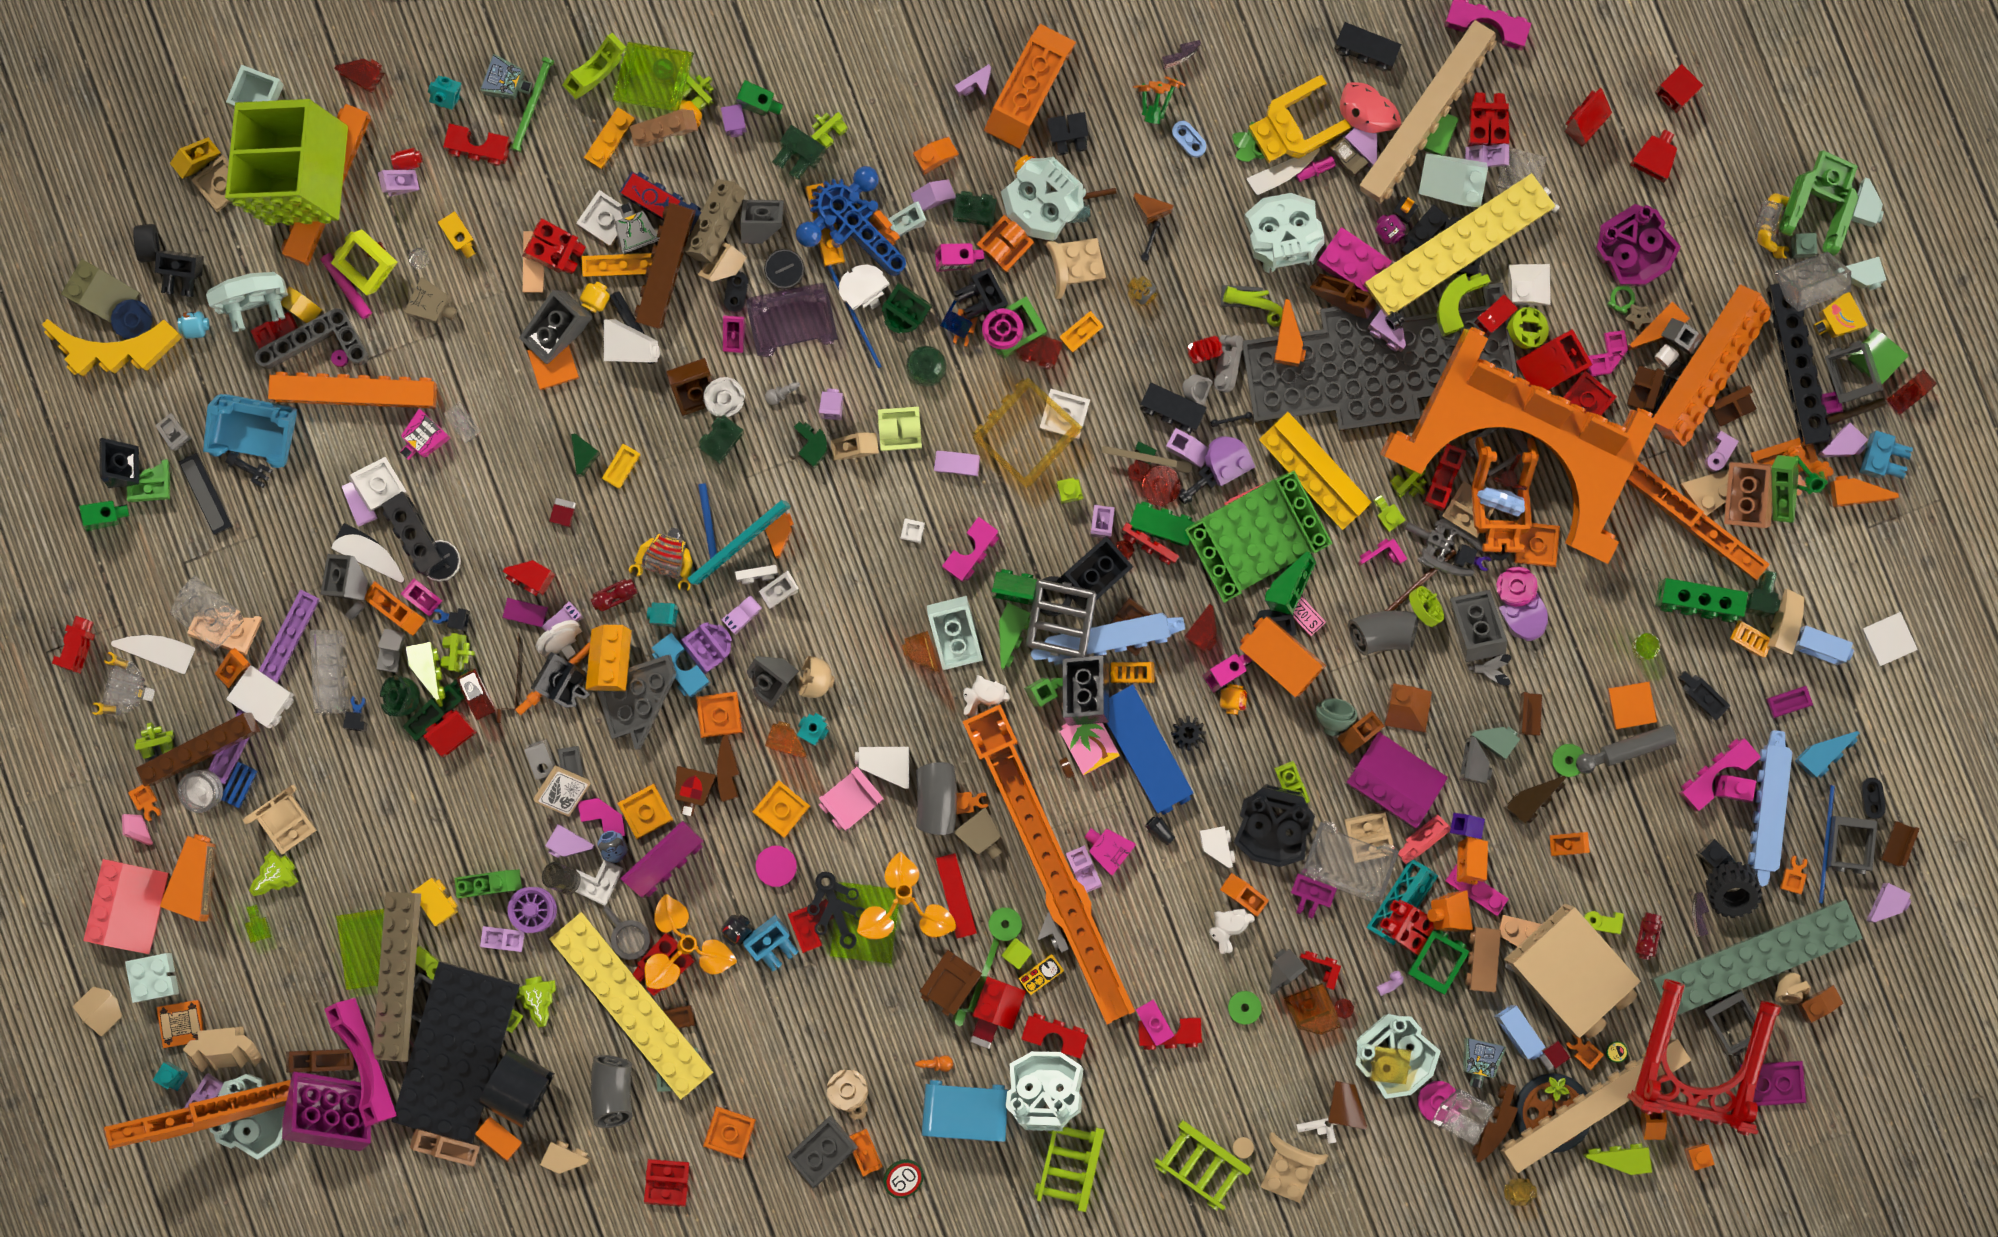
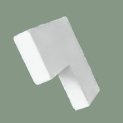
M604 860L596 878L576 869L568 889L606 906L624 868Z

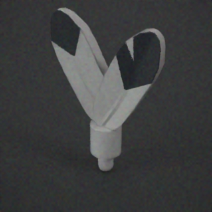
M1499 655L1483 665L1474 664V666H1469L1468 670H1473L1474 673H1483L1500 685H1510L1511 682L1508 676L1496 669L1508 664L1511 660V655Z

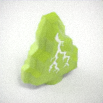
M271 850L264 857L265 862L260 867V875L253 880L249 892L253 896L266 894L271 889L280 890L285 886L288 888L298 883L297 878L292 872L296 868L286 855L281 858Z
M542 976L525 979L526 985L519 987L516 998L522 1001L524 1008L530 1010L531 1019L537 1027H545L549 1018L548 1007L553 1002L552 994L556 991L555 980L543 981Z

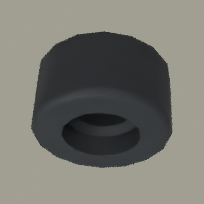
M154 224L135 226L133 239L137 260L140 263L156 261V252L160 251L156 226Z

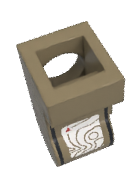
M1339 139L1329 148L1338 163L1352 178L1367 167L1368 161L1361 157L1346 139Z

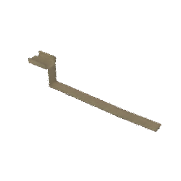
M1102 446L1101 453L1175 467V471L1189 473L1192 470L1190 462Z

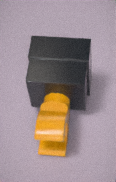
M1403 196L1392 214L1407 224L1418 208V205L1409 197L1405 198Z

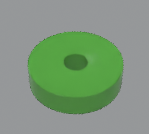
M1564 744L1558 747L1552 755L1554 770L1559 775L1565 777H1573L1580 774L1581 772L1576 767V760L1584 752L1574 744ZM1566 757L1572 758L1571 764L1565 762Z
M1006 907L1000 908L990 916L989 930L995 938L1009 941L1020 933L1022 921L1015 910ZM1003 920H1007L1009 922L1008 928H1003L1001 926V922Z
M1237 992L1229 1000V1015L1239 1024H1251L1261 1014V1002L1252 992ZM1242 1004L1248 1005L1249 1008L1246 1012L1241 1010Z

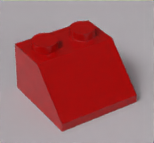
M987 976L973 1016L1012 1030L1026 990Z

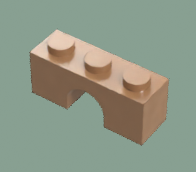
M684 109L629 126L633 144L637 147H649L664 142L663 138L682 136L698 131L694 111Z

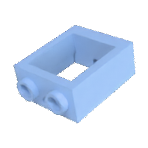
M1809 626L1800 628L1794 648L1796 651L1835 665L1846 663L1847 660L1851 659L1854 652L1852 648L1853 642Z
M1510 1005L1494 1016L1522 1058L1535 1060L1543 1054L1541 1050L1546 1047L1517 1005Z

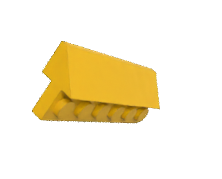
M1289 412L1285 413L1258 439L1288 473L1295 471L1306 493L1341 530L1345 529L1370 505L1371 501Z

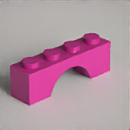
M1453 0L1444 27L1464 32L1471 26L1474 20L1479 23H1488L1500 33L1502 45L1522 51L1532 23L1527 22L1528 20L1523 17L1517 16L1514 18L1508 16V13L1501 10L1496 12L1489 10L1487 6L1477 4L1476 6L1470 4L1468 0Z
M1745 738L1733 740L1728 745L1729 750L1727 752L1717 754L1712 759L1714 762L1712 765L1702 767L1697 772V778L1693 781L1689 779L1681 786L1683 790L1679 794L1695 812L1700 811L1715 798L1712 791V783L1720 770L1730 767L1746 771L1761 758Z

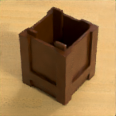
M947 950L919 991L922 993L920 998L926 1002L931 999L943 1008L941 1012L947 1016L950 1013L955 1015L982 973Z

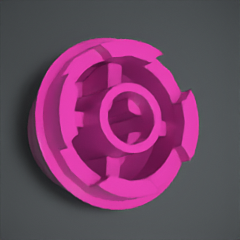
M1004 308L996 309L989 313L982 325V333L989 345L997 349H1009L1015 346L1021 340L1024 330L1021 318L1014 311Z

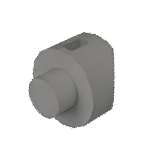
M1198 374L1190 376L1184 381L1182 386L1185 398L1204 405L1213 383L1212 380Z

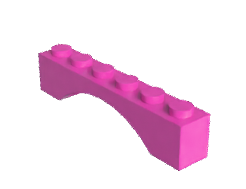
M356 998L337 1002L325 1008L324 1011L330 1028L347 1044L357 1063L361 1079L359 1110L365 1127L385 1122L397 1116L377 1059H375L373 1046Z

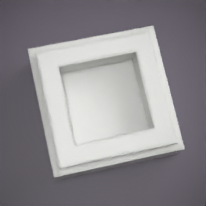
M904 519L900 539L921 544L925 523Z

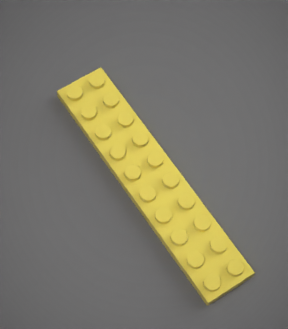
M1531 173L1366 281L1364 285L1386 316L1390 314V311L1396 313L1553 210L1555 204Z
M582 912L549 939L680 1100L714 1073Z

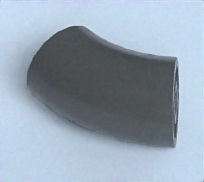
M1409 611L1374 612L1349 620L1348 631L1356 649L1364 656L1383 650L1411 651L1417 633L1419 618L1415 612Z
M936 762L921 766L916 770V827L923 832L935 835L953 833L955 831L957 812L955 767L953 764L946 762Z
M598 1055L593 1058L591 1108L594 1125L599 1128L621 1126L629 1122L633 1117L630 1092L632 1063L627 1059L611 1055Z

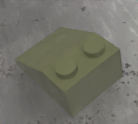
M83 259L80 260L61 293L65 298L110 323L112 311L117 304L124 300H136L140 294L137 290Z

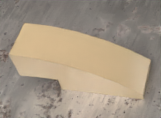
M1785 589L1771 625L1774 630L1767 645L1768 647L1783 654H1793L1803 618V596Z

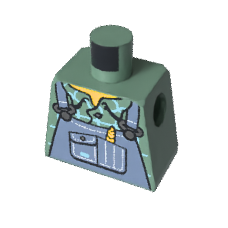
M493 54L480 90L486 96L515 100L519 91L529 95L533 83L523 80L525 75L523 69Z
M1464 1038L1463 1071L1472 1073L1470 1086L1482 1088L1484 1076L1495 1077L1506 1046Z

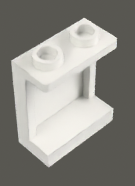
M250 665L226 700L245 713H252L255 720L267 728H271L280 722L282 718L280 715L283 710H287L292 705L294 694L267 677L256 667Z

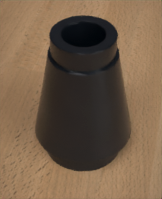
M1154 815L1145 824V827L1148 829L1147 832L1166 845H1169L1174 840L1175 836L1162 817L1159 818L1157 815Z

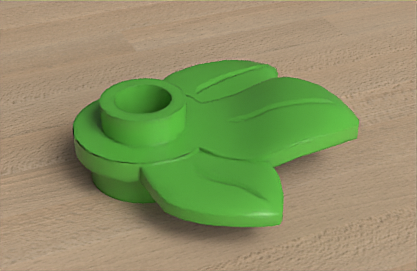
M1249 130L1248 133L1239 132L1232 135L1234 144L1239 148L1235 155L1237 159L1249 162L1254 158H1265L1262 152L1256 150L1258 145Z

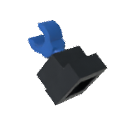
M458 608V613L449 612V614L440 609L434 610L442 615L440 620H433L434 623L442 624L448 622V628L467 632L469 610Z
M352 696L353 712H345L343 728L345 730L367 732V723L363 721L364 715L361 713L362 708L366 705V699L362 697L361 704L356 705V698Z

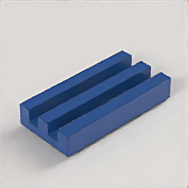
M238 762L225 787L221 800L240 808L258 771ZM241 768H243L241 776L230 798H227ZM249 771L251 774L237 802H235L234 799Z

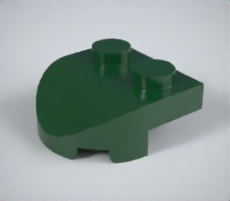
M899 282L883 304L884 323L893 332L899 334L911 332L922 324L933 305Z

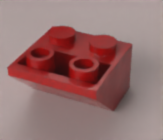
M534 560L506 567L502 571L507 575L506 579L517 586L520 583L524 584L523 589L535 596L538 593L544 596L556 575Z
M451 710L442 717V722L429 726L425 730L427 733L423 735L441 757H446L477 733L464 714L457 710L455 712Z

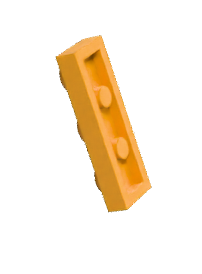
M617 107L584 156V159L602 170L629 130V126H632L635 118Z

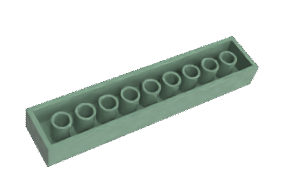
M1839 900L1653 977L1650 981L1659 1003L1664 990L1662 988L1664 979L1678 981L1685 985L1677 1015L1863 938L1847 901Z

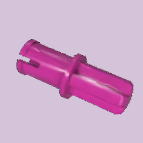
M1332 156L1317 162L1311 161V164L1299 172L1296 178L1300 183L1315 175L1318 177L1320 173L1336 166Z

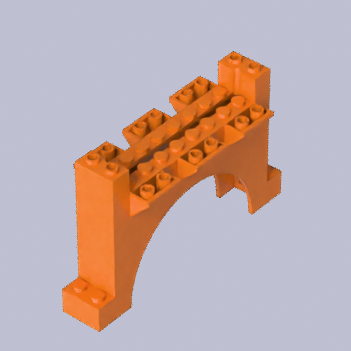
M1477 328L1464 329L1412 436L1410 437L1398 430L1396 434L1390 432L1380 454L1422 474L1427 464L1441 448L1463 434L1489 427L1513 428L1526 432L1537 438L1554 453L1569 479L1573 497V515L1565 544L1609 564L1619 541L1614 539L1616 535L1603 530V527L1657 420L1651 418L1653 414L1644 409L1638 408L1637 411L1631 409L1623 426L1609 422L1608 419L1598 414L1589 413L1586 409L1571 403L1569 405L1571 401L1561 396L1552 395V392L1535 385L1529 387L1530 382L1520 377H1515L1514 379L1513 373L1505 369L1496 368L1495 364L1479 359L1488 338L1484 337L1485 332Z

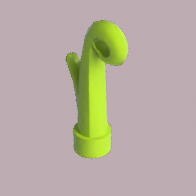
M1230 286L1226 287L1223 302L1270 310L1267 315V323L1272 327L1280 326L1283 309L1278 304L1262 298V296L1269 294L1268 290L1248 292L1240 291ZM1275 314L1279 315L1278 320H1273L1272 317Z

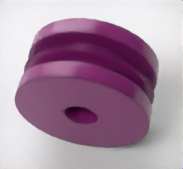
M336 350L331 355V361L337 367H344L349 361L343 350Z

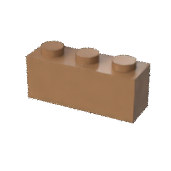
M1473 927V931H1470L1469 944H1472V950L1467 955L1470 973H1466L1465 985H1468V990L1496 992L1501 930Z

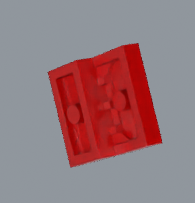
M648 1159L644 1204L686 1207L690 1163Z

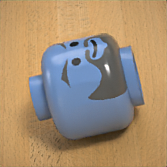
M615 831L603 833L597 843L602 858L608 862L617 863L621 861L628 851L622 834Z

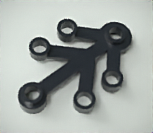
M821 872L815 879V885L818 890L812 903L808 905L807 912L813 916L819 913V904L824 894L827 896L828 904L814 930L818 935L825 934L827 924L833 913L841 933L840 945L845 949H851L855 946L857 939L853 933L849 932L841 910L854 915V918L859 920L860 918L856 916V911L862 910L864 912L865 909L854 907L837 899L834 891L846 895L847 899L851 901L858 898L859 892L855 888H848L837 883L832 873ZM827 878L829 885L823 886L822 879ZM854 890L856 897L850 898L848 895L849 891ZM811 905L817 907L816 913L810 912L809 908ZM823 925L825 927L824 932H818L817 926ZM850 937L852 940L851 944H845L844 938Z

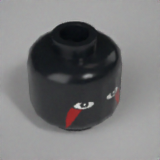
M742 914L740 916L731 915L721 928V937L732 946L742 945L743 941L752 932V928L749 925L750 920Z

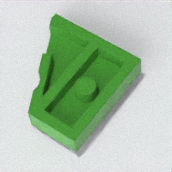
M168 459L162 460L161 464L152 469L144 470L139 475L138 485L127 486L128 502L170 499V468Z

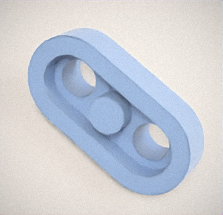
M1179 121L1173 126V138L1189 156L1198 158L1205 153V140L1188 122ZM1185 130L1186 134L1181 136L1178 131ZM1198 145L1200 149L1198 151H1194L1192 149V146Z

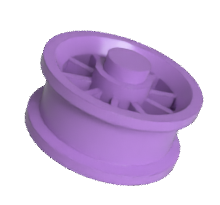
M526 887L518 890L511 897L508 904L509 920L515 928L525 933H537L546 930L552 925L557 914L555 899L547 890L540 887Z

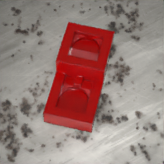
M287 312L284 314L285 319L281 320L279 318V321H267L251 330L259 349L298 328L292 313Z

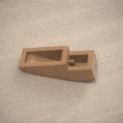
M415 1129L409 1148L413 1151L474 1167L480 1146Z

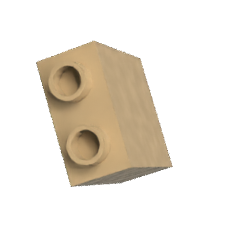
M1563 904L1504 959L1570 1034L1578 1038L1585 1035L1590 1039L1597 1035L1607 1024L1603 1016L1614 1006L1618 1010H1622L1630 1005L1637 997V993L1633 988L1641 982L1580 912L1568 904Z

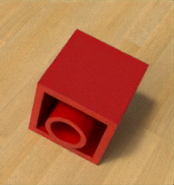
M1681 64L1660 84L1655 92L1666 105L1677 113L1699 92L1703 84Z

